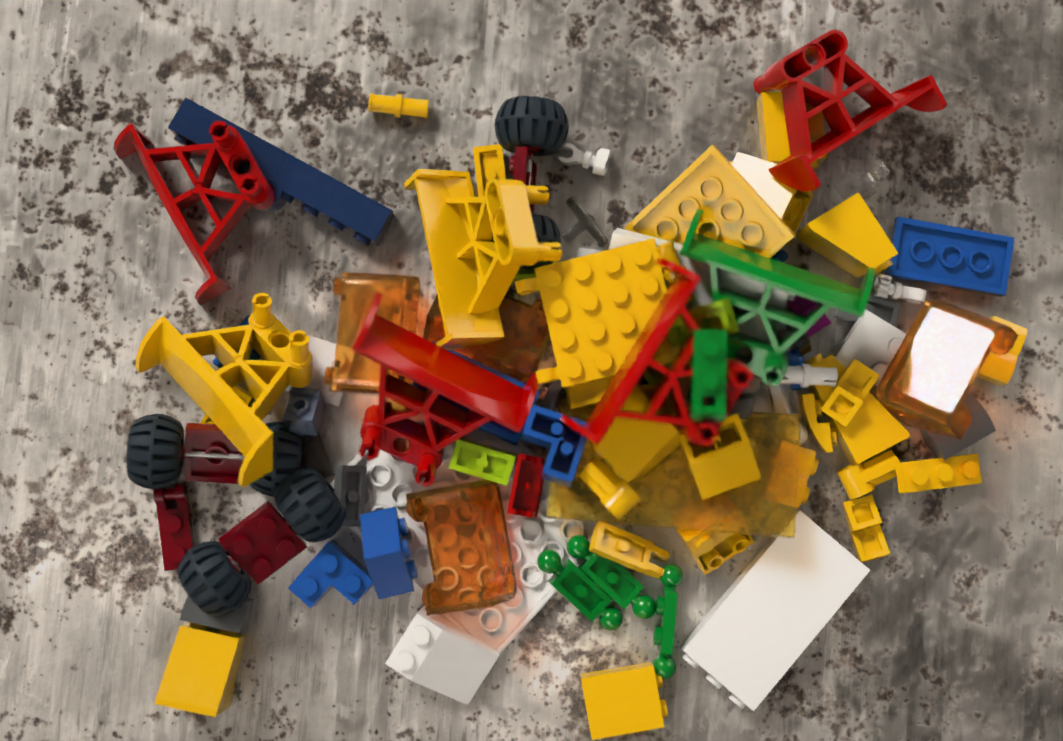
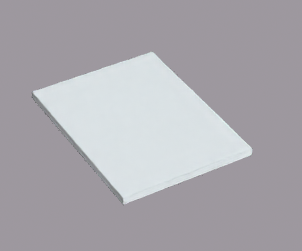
M422 413L409 418L425 426ZM478 428L466 434L463 438L517 454L507 486L449 469L457 440L444 448L441 466L436 469L435 481L430 486H422L423 477L420 484L415 481L418 467L383 450H380L378 457L373 460L366 459L368 455L367 450L364 458L358 453L348 465L367 466L365 513L396 506L399 518L405 517L408 535L404 536V540H408L411 551V558L408 559L409 561H415L418 578L413 579L414 590L443 617L499 654L504 651L558 591L548 581L553 573L546 574L539 569L537 565L539 554L547 549L555 550L561 557V565L569 558L579 568L584 560L572 558L568 554L566 549L568 540L572 536L582 535L591 543L595 524L599 521L608 523L570 487L544 479L537 518L508 514L507 509L518 453L537 456L520 441L515 446ZM334 480L330 483V485L332 486L333 489H334ZM348 527L362 540L361 527Z

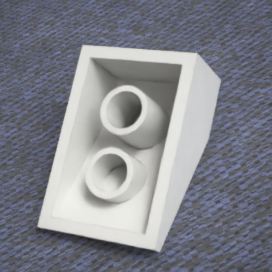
M424 604L411 621L385 664L415 683L468 705L500 654Z

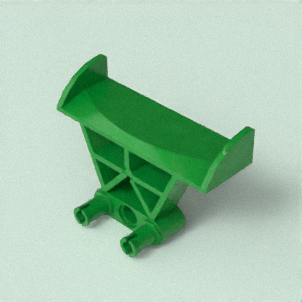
M697 209L679 255L710 265L713 302L730 298L731 305L743 309L734 314L737 326L760 314L771 343L741 332L728 334L727 359L744 363L753 375L762 377L766 385L768 381H771L770 386L780 384L788 369L789 357L786 350L830 307L863 317L873 285L875 269L868 267L860 289L697 234L696 230L703 213L702 210ZM719 268L766 284L761 300L721 287ZM775 287L819 303L804 316L769 304L767 301L772 288ZM773 319L794 327L780 339ZM741 347H747L752 351L753 355L743 358L737 354L736 350Z

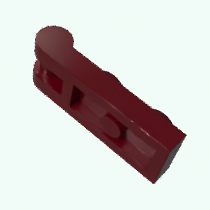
M186 483L176 484L174 488H162L153 491L154 501L157 506L164 571L178 569L184 555L195 546ZM176 499L178 508L169 509L168 500Z

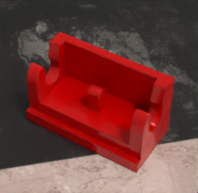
M518 453L507 509L508 514L537 518L544 479L541 477L547 459Z

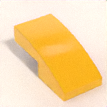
M853 357L820 410L846 427L864 403L862 400L880 375Z
M872 494L843 502L848 529L858 560L864 563L890 555L880 526L882 520Z

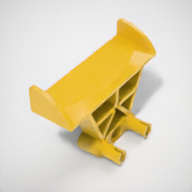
M418 169L404 182V187L406 190L417 191L445 331V337L437 342L436 345L446 350L473 347L504 338L498 308L520 266H531L537 263V261L558 262L562 257V250H553L554 248L561 247L559 242L537 241L529 204L546 205L548 203L549 193H541V191L547 192L548 188L544 185H525L520 180L490 179L485 187V196L475 197L469 172Z
M258 293L253 296V313L248 319L249 325L181 335L162 316L148 330L140 343L136 355L135 368L139 373H143L161 364L245 456L238 478V483L243 488L273 470V433L262 420L288 385L296 388L304 387L312 379L313 359L312 354L308 350L309 335H306V332L302 330H296L291 333L271 313L272 298H268L269 295L266 293ZM254 348L265 361L249 360L252 349ZM213 354L224 367L214 371L201 356ZM240 383L253 396L256 401L251 408L231 389L232 387Z

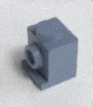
M290 387V398L283 417L284 425L288 426L289 431L296 435L317 436L326 408L320 390Z

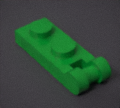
M693 329L691 422H702V419H714V422H725L727 330ZM702 396H714V406H702Z

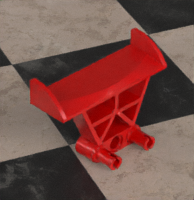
M836 29L830 30L778 60L766 69L765 74L755 78L753 82L754 90L758 94L769 92L773 89L781 90L790 156L769 168L768 171L777 180L792 189L804 192L816 190L821 186V183L811 166V163L904 105L922 112H935L947 107V102L932 74L890 94L845 54L848 48L847 37L843 32ZM824 66L822 89L802 80ZM844 82L847 85V87L842 90ZM854 91L870 107L851 118L841 99ZM805 103L813 106V108L806 111ZM822 111L831 131L811 143L807 119Z
M216 121L209 128V134L212 135L213 143L146 149L145 146L151 144L150 139L130 123L117 136L113 149L119 159H123L137 151L170 218L208 279L195 294L198 304L203 305L232 289L229 283L216 276L208 261L251 206L257 210H265L272 206L275 200L274 191L245 139L234 127L228 126L223 121ZM206 157L198 175L190 159ZM221 159L241 194L210 189ZM180 160L195 188L173 198L154 162ZM249 162V171L245 174H238L239 166L242 163ZM202 200L216 228L200 247L181 211ZM213 200L233 204L224 218L221 217Z
M658 258L655 262L656 265L674 275L675 278L586 424L583 426L565 414L560 418L565 424L597 445L600 444L616 417L681 425L683 436L696 445H711L715 442L712 439L718 437V430L722 422H714V419H702V422H691V407L687 412L677 381V377L692 375V366H684L693 351V329H700L684 305L701 277L671 261ZM678 316L690 335L670 368L667 369L654 361L652 357ZM727 359L726 417L743 389L750 385L747 383L748 380H753V374L747 366L733 359ZM647 365L665 375L643 411L621 409ZM669 391L677 416L656 413ZM702 396V406H708L710 396Z
M376 292L361 317L351 349L380 364L378 405L370 406L365 411L360 429V436L363 439L359 448L361 457L364 458L367 450L368 455L366 459L373 460L378 457L380 450H383L418 467L415 481L420 484L423 477L422 486H430L435 481L436 469L441 466L444 448L490 420L520 433L529 415L539 383L535 372L525 386L521 388L377 315L376 311L382 294ZM389 369L428 388L425 392L390 375ZM440 394L471 410L465 412L437 398V396ZM422 413L425 426L409 418Z

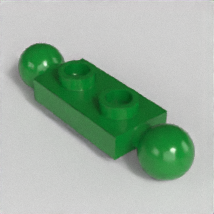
M575 535L568 540L566 546L568 554L572 558L584 560L579 569L624 610L631 603L633 613L640 619L646 620L655 614V601L650 596L639 595L644 586L623 566L590 552V542L585 536Z
M547 549L539 554L537 558L539 569L546 574L553 573L552 577L548 580L549 583L591 622L599 615L600 625L604 629L613 631L621 626L623 621L621 611L613 606L607 607L612 599L569 558L561 565V557L555 550Z
M667 564L662 567L665 570L663 576H660L659 579L664 585V589H662V596H657L656 614L660 615L659 627H654L653 645H658L659 656L654 659L652 664L654 665L655 673L661 676L662 680L671 678L676 671V664L671 655H673L678 595L676 587L683 581V572L675 564Z

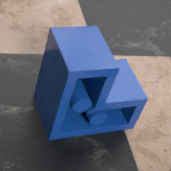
M532 404L522 433V440L550 449L541 478L571 487L587 438L560 420L563 414ZM572 418L583 426L586 424L584 421Z
M396 506L361 514L364 561L378 599L413 592V579L418 578L415 561H409L408 559L411 558V551L408 540H404V536L408 535L405 517L399 518Z
M335 540L328 541L288 587L291 592L310 608L316 606L332 586L353 605L358 603L373 586L368 569Z

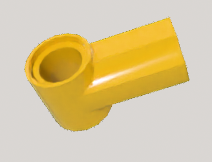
M888 450L865 462L849 465L837 471V474L849 499L852 500L873 491L874 486L896 477L895 463H900L892 450Z
M598 458L588 463L579 474L580 479L601 499L602 505L618 521L641 500L640 496L623 479L620 481Z

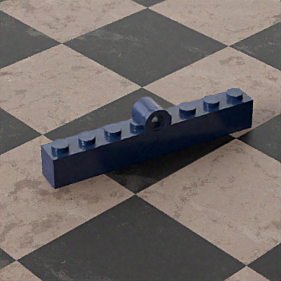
M185 97L168 126V129L175 134L174 140L183 146L213 143L212 135L209 134L211 124L216 121H223L228 126L234 127L247 142L270 186L275 190V200L272 206L265 210H280L286 202L292 204L294 200L303 205L302 210L315 218L320 214L329 219L327 224L336 230L343 232L346 228L355 233L353 238L366 246H369L370 242L377 246L379 245L395 217L391 209ZM242 163L238 168V174H242V172L247 173L250 169V163Z

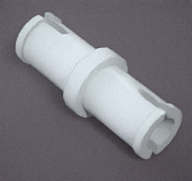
M803 363L801 366H788L787 373L780 383L800 384L803 388H808L809 385L836 387L837 382L834 380L838 379V371L836 367H810V364Z

